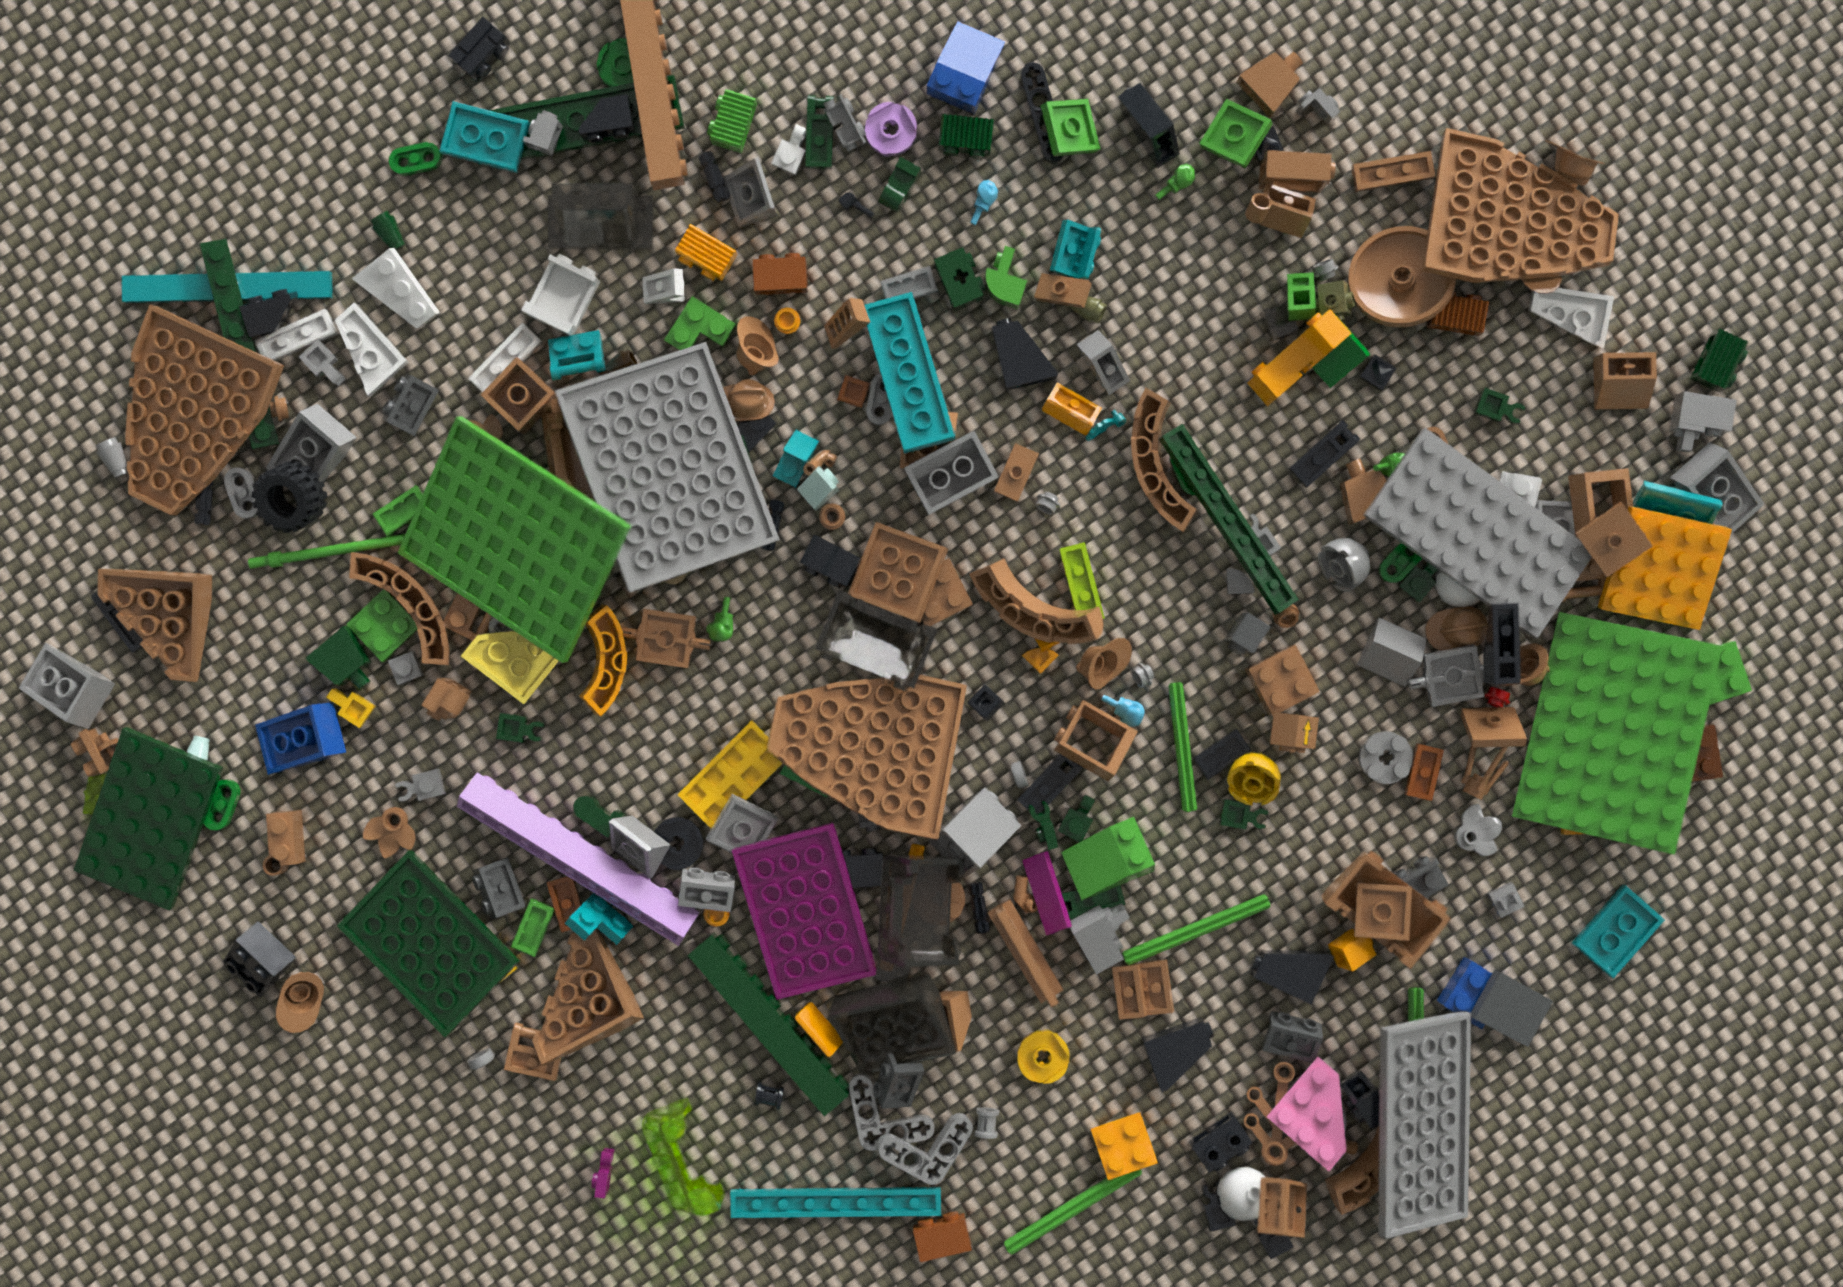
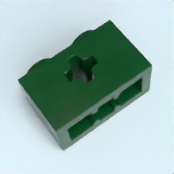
M961 247L934 259V266L954 312L983 300L982 292L986 291L981 277H975L972 268L976 267L970 252L965 253L964 248ZM958 273L962 277L967 276L964 284H961L960 281H955Z

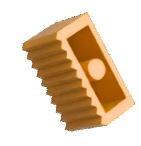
M692 224L689 225L675 249L680 263L689 268L695 265L702 270L701 275L713 282L716 278L720 281L724 279L738 255L736 250Z

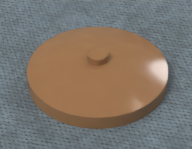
M1412 226L1388 228L1367 239L1355 253L1349 268L1350 292L1354 294L1356 306L1369 319L1390 327L1415 326L1435 317L1450 301L1457 279L1422 271L1428 230Z

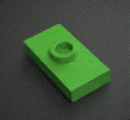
M417 485L372 514L386 536L392 535L411 522L423 495Z
M531 898L511 948L536 957L554 915V907Z

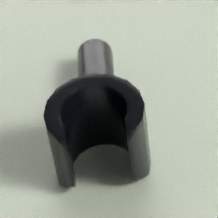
M850 192L845 193L839 198V203L846 210L854 206L870 219L875 214L863 206Z

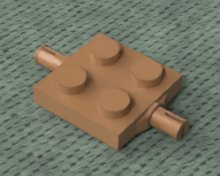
M643 609L642 622L638 629L622 627V631L632 633H623L624 638L636 639L638 647L636 661L689 668L690 657L694 648L710 650V646L701 645L700 643L711 644V639L696 638V616Z

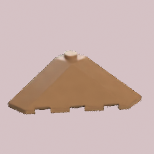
M98 569V596L104 603L110 601L119 612L115 616L128 631L134 629L143 641L140 645L151 658L156 659L158 657L167 667L164 673L170 680L197 682L212 602V575L188 572Z
M598 928L585 941L575 932L569 936L567 944L571 945L566 961L561 960L555 976V980L559 982L554 996L548 995L542 1015L546 1016L541 1032H535L532 1040L542 1065H546L616 1034L644 1019L630 986Z

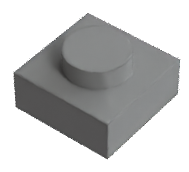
M415 651L388 661L397 685L424 676Z

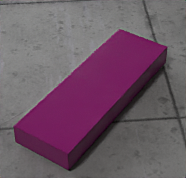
M1048 851L1022 860L1046 936L1071 928L1072 924Z

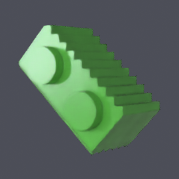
M725 89L723 96H718L715 106L718 114L715 121L711 120L707 135L710 136V141L713 145L742 153L757 107L756 98Z

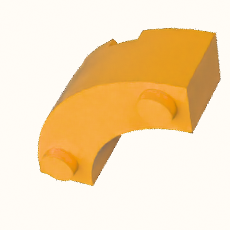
M1331 310L1327 311L1323 316L1318 312L1307 322L1309 328L1269 364L1265 365L1262 362L1251 372L1254 377L1247 384L1267 406L1303 376L1300 371L1305 374L1351 334Z
M601 605L589 616L585 624L594 641L596 664L589 684L579 695L593 713L600 717L608 710L617 697L627 666V651L623 631L619 621L608 605Z

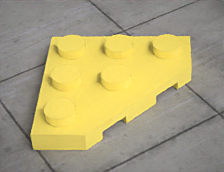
M514 630L478 634L461 655L462 658L523 704L526 703L559 661Z

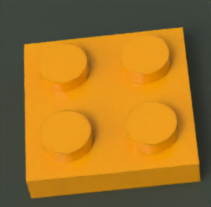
M1140 1112L1091 1128L1108 1181L1158 1164Z

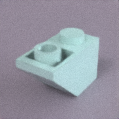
M819 466L797 490L816 511L839 491L836 486L839 481L828 468L823 471Z

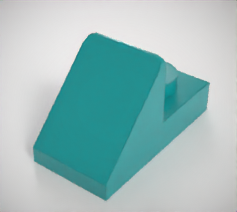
M795 430L783 449L784 453L773 477L797 488L804 474V465L812 458L819 441Z

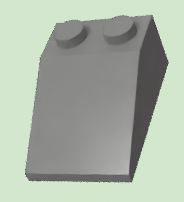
M315 404L298 413L266 469L270 470L285 462H301L302 467L305 465L311 467V472H317L319 474L318 480L324 482L346 456L357 437L319 404Z
M1711 442L1705 445L1670 477L1679 490L1722 500L1723 506L1713 524L1732 529L1731 534L1765 505L1730 452Z
M45 643L19 689L65 722L89 729L115 683L96 670Z

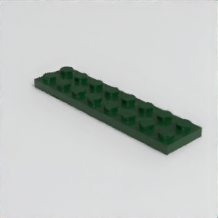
M674 75L667 76L668 84H673L675 100L671 101L672 109H677L680 125H676L675 128L676 130L685 129L676 78ZM634 83L489 110L528 120L530 124L533 119L536 120L538 113L541 114L542 111L555 114L563 128L553 154L643 137ZM628 95L632 105L636 133H630L629 137L615 139L614 136L604 137L603 141L597 143H589L588 140L584 141L579 134V128L600 99ZM524 145L521 160L548 154ZM478 164L480 168L488 167L486 165Z

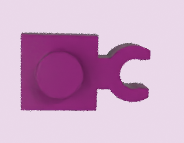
M604 1148L601 1152L600 1168L598 1173L594 1172L591 1188L595 1189L594 1197L605 1199L609 1193L615 1149Z

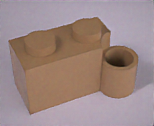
M1266 183L1261 193L1253 195L1245 211V216L1253 223H1259L1262 226L1302 238L1312 219L1316 199Z
M438 678L421 706L428 709L426 713L436 720L456 718L469 700L472 691L451 678Z
M302 810L267 813L269 856L263 861V870L266 874L275 876L286 872L289 865L305 862ZM274 858L280 863L279 871L272 867V860Z

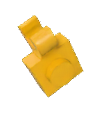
M332 688L326 697L342 707L338 715L358 728L363 727L376 707L356 692H352L348 697L337 688Z

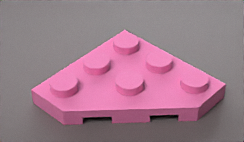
M1317 1056L1267 1115V1118L1324 1168L1330 1171L1346 1152L1339 1074Z

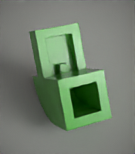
M1005 246L1003 253H997L993 267L998 268L997 271L990 268L986 269V289L989 295L999 304L1018 310L1027 280L1008 274L1015 249Z
M1314 272L1287 274L1289 321L1310 320L1316 315Z

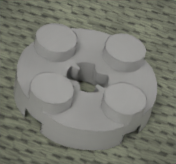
M1381 731L1369 736L1364 744H1362L1359 749L1358 760L1361 770L1370 779L1381 784H1392L1409 774L1413 763V753L1404 737L1393 732ZM1384 750H1388V754H1392V760H1389L1388 765H1383L1384 761H1379V756L1383 755Z

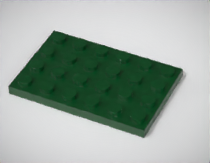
M123 728L73 871L170 911L173 909L224 767L131 728Z
M408 850L337 925L444 1038L448 1037L520 962L412 850Z

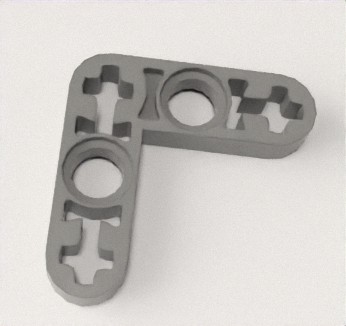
M858 1073L851 1078L849 1091L859 1141L864 1149L869 1151L877 1150L876 1143L880 1137L875 1139L874 1144H870L869 1140L864 1139L869 1131H872L873 1135L882 1134L881 1128H886L885 1134H890V1129L895 1125H899L904 1129L905 1134L900 1139L908 1143L924 1141L933 1135L934 1122L926 1114L881 1122L876 1097L873 1092L872 1079L864 1073ZM858 1080H862L864 1084L868 1083L864 1091L865 1097L871 1096L872 1099H862L856 1102V1098L861 1099L859 1088H854ZM863 1105H869L873 1108L874 1114L868 1119L862 1118L859 1114V1108ZM920 1121H924L925 1125H930L926 1129V1133H921L919 1129L912 1130L913 1136L909 1137V1128L906 1123H911V1128L918 1127ZM891 1144L890 1146H889V1145H885L884 1148H889V1147H894V1146H893V1144Z
M956 1113L952 1115L927 1153L893 1134L882 1135L876 1143V1149L885 1161L927 1184L934 1185L939 1183L948 1172L970 1137L973 1125L965 1114ZM963 1123L965 1126L963 1130L955 1128L956 1124L961 1125ZM944 1143H951L952 1150L946 1155L939 1153V1149ZM893 1144L894 1148L899 1151L898 1156L896 1152L890 1149L886 1151L884 1146ZM908 1154H916L917 1160L914 1164H904V1158ZM935 1167L937 1172L935 1174H928L927 1169H933Z

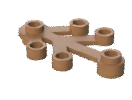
M1279 1062L1274 1068V1077L1278 1080L1275 1106L1287 1093L1288 1082L1292 1081L1295 1076L1294 1067L1289 1062ZM1287 1067L1290 1072L1287 1077L1280 1076V1068ZM1253 1086L1248 1089L1247 1098L1256 1104L1271 1124V1138L1260 1126L1259 1117L1255 1113H1248L1244 1117V1125L1251 1129L1263 1144V1159L1270 1165L1278 1166L1286 1161L1288 1149L1296 1142L1289 1136L1282 1139L1283 1131L1267 1118L1272 1108L1263 1098L1262 1090L1259 1087ZM1251 1090L1259 1091L1260 1097L1257 1100H1253L1250 1097ZM1249 1116L1256 1118L1257 1123L1255 1126L1247 1124L1246 1120ZM1272 1147L1279 1148L1280 1155L1277 1157L1271 1156L1270 1149Z

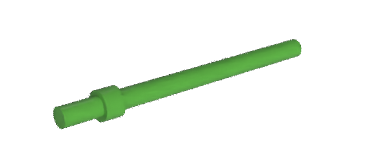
M401 534L281 553L280 551L269 552L267 556L248 558V565L250 569L264 566L275 568L283 566V563L398 546L402 544L405 535Z

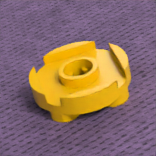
M1048 1029L1037 1030L1025 1036L1017 1049L1018 1066L1027 1079L1033 1082L1050 1084L1059 1080L1066 1073L1069 1063V1049L1066 1042L1058 1034ZM1039 1051H1048L1050 1053L1047 1063L1036 1060L1039 1056Z

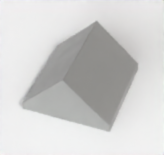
M759 158L750 160L723 177L725 187H727L730 193L729 199L738 227H744L777 216Z
M1378 617L1357 666L1405 687L1408 684V679L1412 678L1422 663L1427 639Z
M634 816L611 819L609 821L612 850L651 879L671 845Z

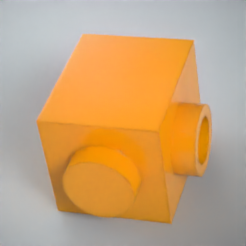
M1354 929L1348 930L1328 944L1337 967L1352 972L1376 956L1372 939L1354 937Z

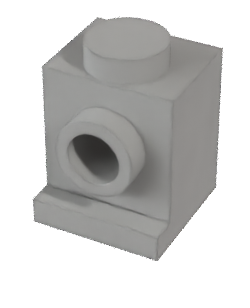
M542 111L541 114L538 113L536 120L533 119L531 121L528 131L530 138L524 136L523 142L528 148L553 156L563 126L557 120L555 114Z

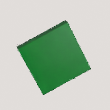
M1351 332L1347 338L1312 368L1331 389L1365 360L1370 353Z

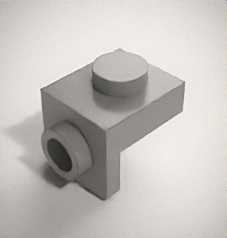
M1320 88L1314 93L1309 90L1298 100L1300 105L1296 110L1300 115L1311 105L1327 125L1340 113L1336 100L1330 95L1326 96Z

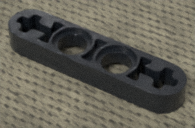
M1030 62L1022 68V86L1042 156L1048 163L1057 164L1062 161L1064 156L1054 157L1052 153H1047L1050 150L1048 133L1043 132L1039 127L1040 122L1044 120L1041 107H1036L1032 102V98L1037 94L1044 95L1047 102L1053 101L1043 67L1038 63ZM1029 70H1033L1036 74L1039 73L1036 79L1039 88L1033 89L1032 79L1026 78Z

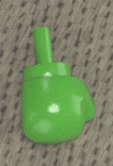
M1189 164L1180 165L1175 170L1174 175L1167 180V186L1155 194L1156 198L1160 200L1170 191L1176 194L1178 191L1191 186L1195 180V170Z
M1393 453L1382 458L1380 464L1373 466L1374 471H1381L1383 475L1389 478L1405 453Z
M724 597L722 612L716 613L714 621L706 626L707 633H709V637L713 641L725 642L732 638L733 614L728 613L730 597Z

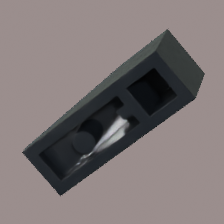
M1519 603L1490 605L1483 653L1485 683L1494 685L1521 683Z

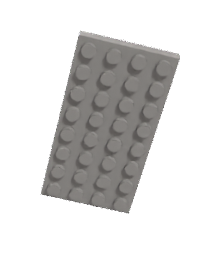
M1427 428L1420 431L1363 515L1489 607L1491 604L1519 603V628L1533 639L1539 637L1592 558L1578 538Z
M1459 1011L1381 1028L1379 1236L1385 1239L1468 1217L1471 1013Z

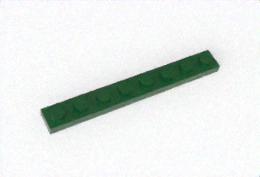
M227 239L200 243L199 246L222 336L255 352L252 337L248 335L239 308L243 305ZM268 407L266 415L249 435L252 450L279 444L270 407Z
M1180 424L1160 437L1159 441L1274 615L1281 613L1298 601V597L1184 425Z

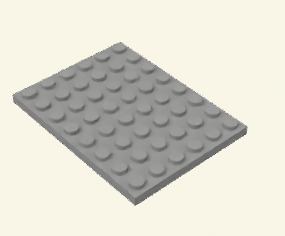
M706 342L555 391L557 402L595 503L631 525V529L616 558L628 593L780 540Z

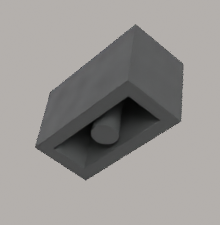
M1248 612L1241 613L1224 641L1229 643L1227 648L1240 656L1241 654H1254L1271 626Z

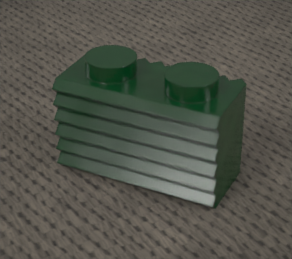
M942 114L938 150L943 151V154L947 156H958L959 152L969 153V157L974 159H984L985 155L990 156L994 119Z
M1720 328L1712 331L1690 379L1716 392L1730 388L1737 377V374L1734 373L1737 365H1741L1748 354V350L1745 349L1748 341Z

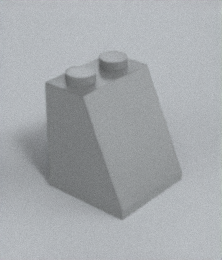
M983 788L940 828L938 840L929 839L928 842L965 878L980 869L1021 825L1017 821L1015 814L1010 810H1006L999 803L996 794Z

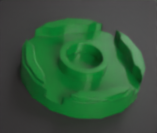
M619 38L605 44L598 54L596 63L599 76L605 85L613 87L634 83L627 39Z

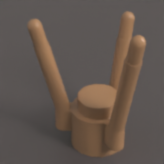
M1471 745L1465 774L1461 780V783L1465 784L1464 792L1480 800L1483 799L1484 795H1487L1491 786L1509 764L1508 761H1504L1492 775L1507 747L1500 749L1483 777L1475 773L1473 777H1470L1476 748H1473Z

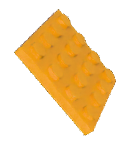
M1629 506L1628 512L1653 546L1606 577L1597 607L1601 610L1700 630L1732 529Z

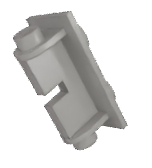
M840 94L836 97L837 103L833 99L824 103L826 108L824 112L832 127L840 122L842 123L843 127L835 132L842 147H846L847 151H850L857 147L856 141L860 145L866 142L863 138L866 136V132L860 122H855L851 114L854 112V109L849 99H843Z

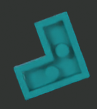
M595 893L564 923L584 941L598 928L616 945L634 927L624 916L619 914L603 898Z

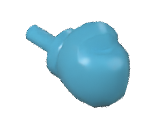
M984 180L978 186V197L974 204L976 210L970 221L973 225L977 224L982 211L988 212L989 207L997 199L998 189L990 180Z
M1103 695L1101 701L1115 707L1114 714L1120 717L1121 722L1130 727L1140 725L1145 714L1143 705L1123 697L1118 702Z

